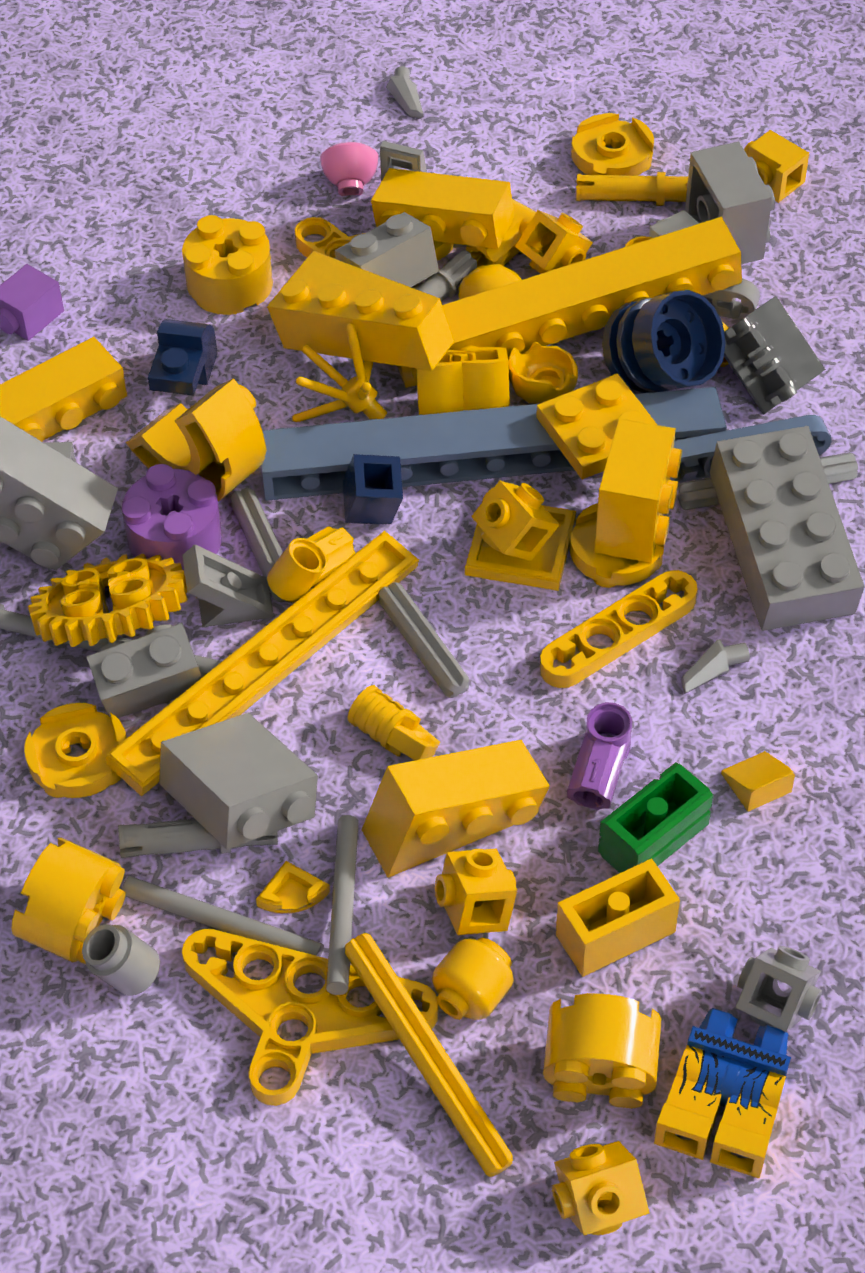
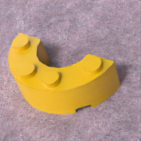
M234 378L213 388L189 409L180 403L165 410L126 442L132 452L148 469L157 464H166L173 469H183L191 471L195 475L199 474L206 480L211 481L215 486L218 502L263 464L267 452L263 431L254 412L256 407L255 398L246 387L238 384Z

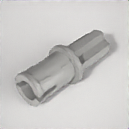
M463 250L444 267L439 269V272L428 277L416 290L438 297L441 302L447 297L451 299L455 296L456 287L462 282L463 278L477 268V261L471 256L470 252Z

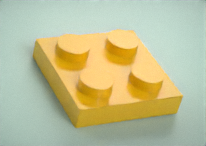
M618 373L538 404L536 418L582 480L605 470L618 418L657 425Z

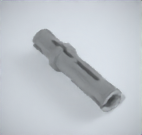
M196 819L138 825H118L121 858L220 849L221 853H231V848L226 850ZM276 831L233 848L253 845H278V833Z

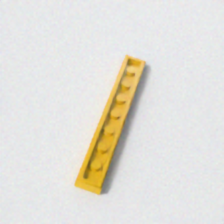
M383 531L106 755V765L142 797L160 782L162 741L241 715L379 600V592L383 587H388L393 582L399 583L417 568L419 559L386 531Z

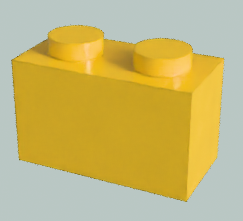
M651 858L558 902L556 937L581 976L584 977L675 933L680 899Z

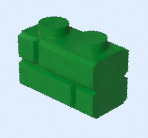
M675 762L660 774L659 780H652L600 822L599 835L601 838H599L598 852L619 873L651 858L659 866L709 825L711 814L709 809L712 807L713 793L684 766Z

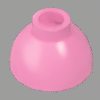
M345 142L327 148L321 154L320 161L325 176L332 184L338 187V193L341 196L361 195L363 193V186L372 179L376 172L378 153L366 144Z

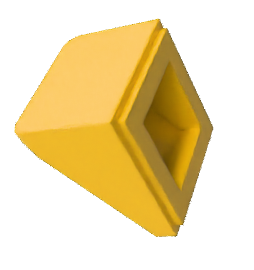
M766 751L721 771L722 776L747 812L791 793L795 774L790 767Z

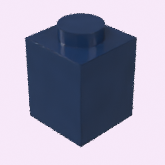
M353 454L343 479L345 523L392 524L403 500L399 456Z

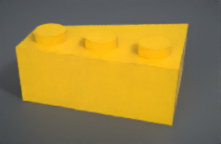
M522 740L390 765L385 770L361 830L388 878L513 825H522L529 822L537 815L550 785Z

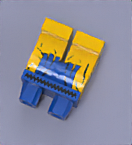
M711 1008L699 1028L692 1026L674 1082L656 1124L654 1144L703 1160L719 1108L722 1106L725 1107L715 1136L710 1163L760 1179L791 1057L786 1055L788 1033L768 1025L759 1026L754 1045L733 1039L738 1019L730 1013ZM675 1134L680 1135V1136H684V1137H687V1138H690V1139H693V1140H684V1139H681V1138L677 1137ZM730 1152L735 1153V1154H738V1155H741V1156H745V1157H748V1158H738V1157L732 1155Z

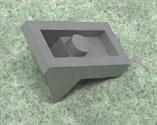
M193 545L182 555L187 593L194 595L199 600L202 627L266 619L274 616L266 577L198 545Z

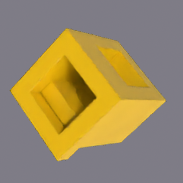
M769 130L756 141H751L745 146L744 151L748 157H752L755 160L758 174L764 184L772 188L776 202L782 201L805 182L809 152L772 130Z

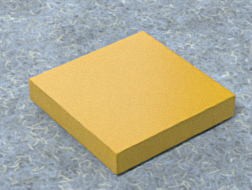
M543 505L558 522L559 527L531 561L505 555L490 547L482 539L481 534L483 530L477 524L465 565V575L559 591L570 546L571 530H573L576 521V511Z

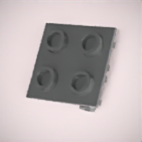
M774 296L724 331L726 341L724 357L763 415L779 403L794 396L798 389L826 370L777 296Z

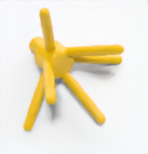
M350 323L346 326L356 376L349 381L310 346L304 345L302 347V352L341 386L342 389L340 390L301 376L297 377V385L339 400L294 414L292 421H305L349 407L356 414L362 411L370 420L384 419L386 417L387 411L375 399L378 392L369 383L373 362H363L354 324Z

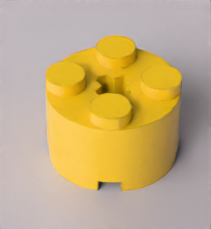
M208 215L199 219L197 228L186 237L182 247L186 286L189 295L202 309L223 315L244 312V308L255 303L259 305L264 302L273 286L270 245L264 226L256 221L248 222L234 218L221 219L215 215Z
M60 837L57 838L58 846L50 843L31 869L21 891V894L28 897L25 913L18 910L14 911L11 930L14 936L68 961H79L86 964L82 954V947L86 937L93 929L100 925L104 917L113 921L124 903L126 891L119 889L123 880L125 869L119 863Z
M585 993L575 995L574 1005L561 1008V999L553 1002L549 1009L543 1067L545 1080L553 1085V1097L561 1101L578 1103L586 1100L587 1093L609 1096V1103L615 1107L631 1109L641 1107L643 1105V1096L651 1093L657 1084L661 1016L659 1013L652 1009L650 1018L639 1012L638 1001L610 994Z

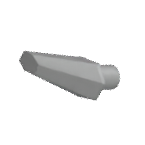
M404 66L397 67L394 71V76L390 77L386 88L408 116L423 118L424 114L417 92V85L410 80L409 69Z
M717 640L681 678L684 694L720 675L727 674L731 665L749 662L750 655L746 643L724 647L721 640Z

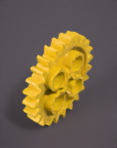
M123 554L117 561H110L106 557L98 565L94 566L90 563H85L83 570H67V575L64 578L50 579L52 586L40 587L38 589L40 595L30 598L32 604L28 605V610L36 636L41 635L44 642L53 639L54 645L58 646L69 641L70 646L75 647L83 641H88L90 646H94L100 639L107 638L110 643H113L118 635L125 634L129 637H134L136 629L151 630L154 628V621H167L170 619L168 612L180 611V603L188 600L185 573L182 570L181 563L175 564L173 558L162 560L161 555H155L146 559L145 554H139L135 558L128 559L127 554ZM106 586H109L113 603V611L110 613L105 596Z

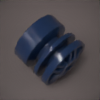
M683 290L625 303L615 310L605 325L602 348L604 361L611 376L618 373L633 394L664 392L704 384L715 376L723 362L726 341L723 323L715 307L703 295L690 290Z

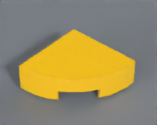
M285 861L256 898V904L261 909L275 913L303 911L321 902L330 893V885L292 863ZM275 909H292V910H275Z

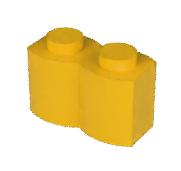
M479 347L462 351L448 350L433 371L416 369L419 415L510 406L509 368L506 348Z

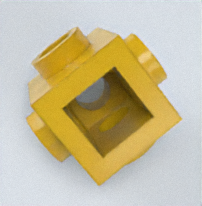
M537 210L515 245V248L530 258L531 262L529 265L542 274L585 260L586 253L593 242L580 233L583 225L567 214L561 213L557 218Z
M499 480L495 487L491 488L484 495L482 503L471 516L483 530L481 537L490 547L505 555L529 561L534 558L559 527L558 522L543 507V496L526 483H521L518 486Z
M497 848L447 852L442 874L437 875L435 880V896L438 905L445 908L456 934L465 935L508 931L518 890L516 888L515 876L510 869L506 868Z
M620 1141L604 1146L600 1144L580 1146L570 1153V1157L554 1162L559 1183L552 1185V1194L557 1210L562 1219L570 1218L584 1236L588 1234H609L618 1230L623 1222L650 1214L637 1159Z

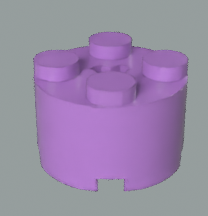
M157 464L150 467L146 475L137 480L126 492L122 502V515L128 546L134 558L139 554H145L146 559L155 555H161L162 560L173 558L175 564L181 563L182 570H184L182 555L193 545H198L215 554L218 553L222 543V530L216 489L211 481L188 470L173 469L166 464Z

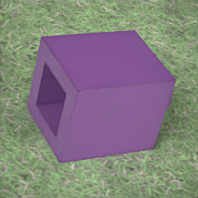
M28 264L24 265L0 285V329L7 334L16 333L29 341L64 312L59 282Z

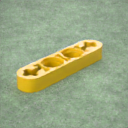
M679 570L664 572L549 643L540 655L541 677L546 683L557 688H569L578 684L687 615L694 609L696 604L697 582L691 575ZM668 589H670L674 593H677L681 590L684 591V596L682 598L677 594L670 595L666 598ZM663 602V606H662V610H661L659 604ZM632 611H641L648 614L651 620L646 624L636 625L627 621L625 616ZM596 634H603L610 637L614 643L610 647L599 649L591 646L587 639ZM576 646H577V647H578V650H579V653L575 655ZM556 659L561 663L571 660V668L567 669L562 665L554 668L553 662Z

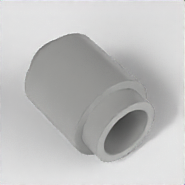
M100 925L88 934L83 943L82 954L89 971L124 995L132 996L142 993L151 986L158 975L160 959L157 951L121 925Z

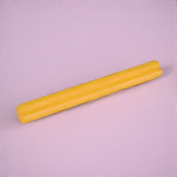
M363 933L353 938L345 945V955L484 1173L489 1177H493L505 1171L512 1164V1153L374 939L368 933Z

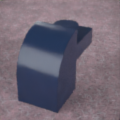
M164 319L157 331L159 346L148 375L149 390L194 396L198 384L208 385L218 354L214 328L211 324Z

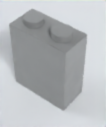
M249 712L161 742L160 785L226 850L315 817L318 775Z

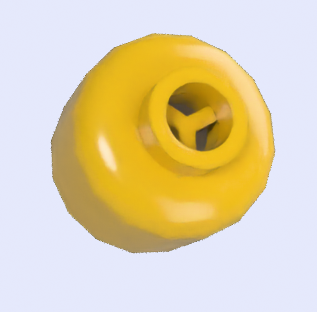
M481 937L477 940L468 938L457 942L438 964L432 975V983L438 993L436 1002L446 1014L458 1020L463 1017L474 1020L487 1018L510 991L514 982L510 969L512 965L510 957L498 944L487 938Z

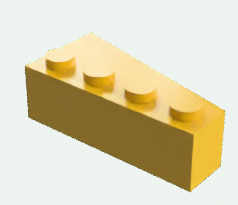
M315 251L311 252L267 306L285 349L302 351V347L308 345L318 354L353 359L346 326L352 323L356 328L364 361L433 371L454 343L440 298Z

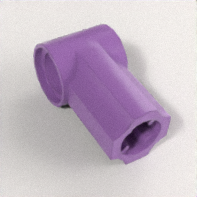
M605 702L596 705L587 715L586 733L567 789V798L580 806L596 810L610 809L624 760L630 752L632 718L624 706ZM605 732H610V733H614V734H616V735H618V736H615V737H604V736H602V735H600V734H601V733H605Z

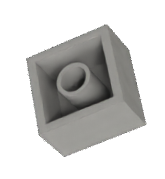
M739 141L691 152L685 211L698 223L722 216L741 251V264L764 259L766 243L770 241L769 219L770 211L775 208V197L772 188L769 185H765L758 174L755 160L747 156Z

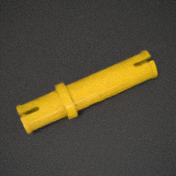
M657 172V176L577 174L576 201L656 202V206H664L665 202H686L688 176H665L666 172Z

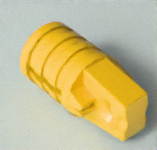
M375 685L364 689L357 696L348 712L347 720L349 723L358 727L365 734H369L370 738L380 742L382 747L398 757L403 753L414 761L434 756L440 744L438 739L419 725L421 719L409 709H404L403 705L393 701L387 694H383L382 690Z

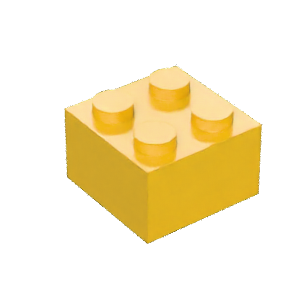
M618 418L599 488L595 553L651 563L656 544L665 545L670 517L663 516V514H668L669 509H674L678 490V481L670 480V477L677 478L682 450L674 448L676 428Z

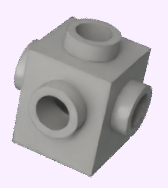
M779 946L777 950L770 948L756 958L750 957L746 962L737 987L743 990L735 1008L749 1014L751 1020L761 1026L768 1025L787 1032L801 1018L810 1020L822 995V990L815 987L821 971L809 966L810 959L797 950L785 946ZM779 980L792 986L791 992H783L779 988L777 981Z

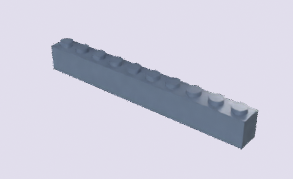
M716 387L634 394L657 425L676 428L674 441L722 432L727 429ZM538 404L262 430L267 449L262 464L265 501L343 493V479L353 454L399 456L402 487L573 471L574 468L536 418Z

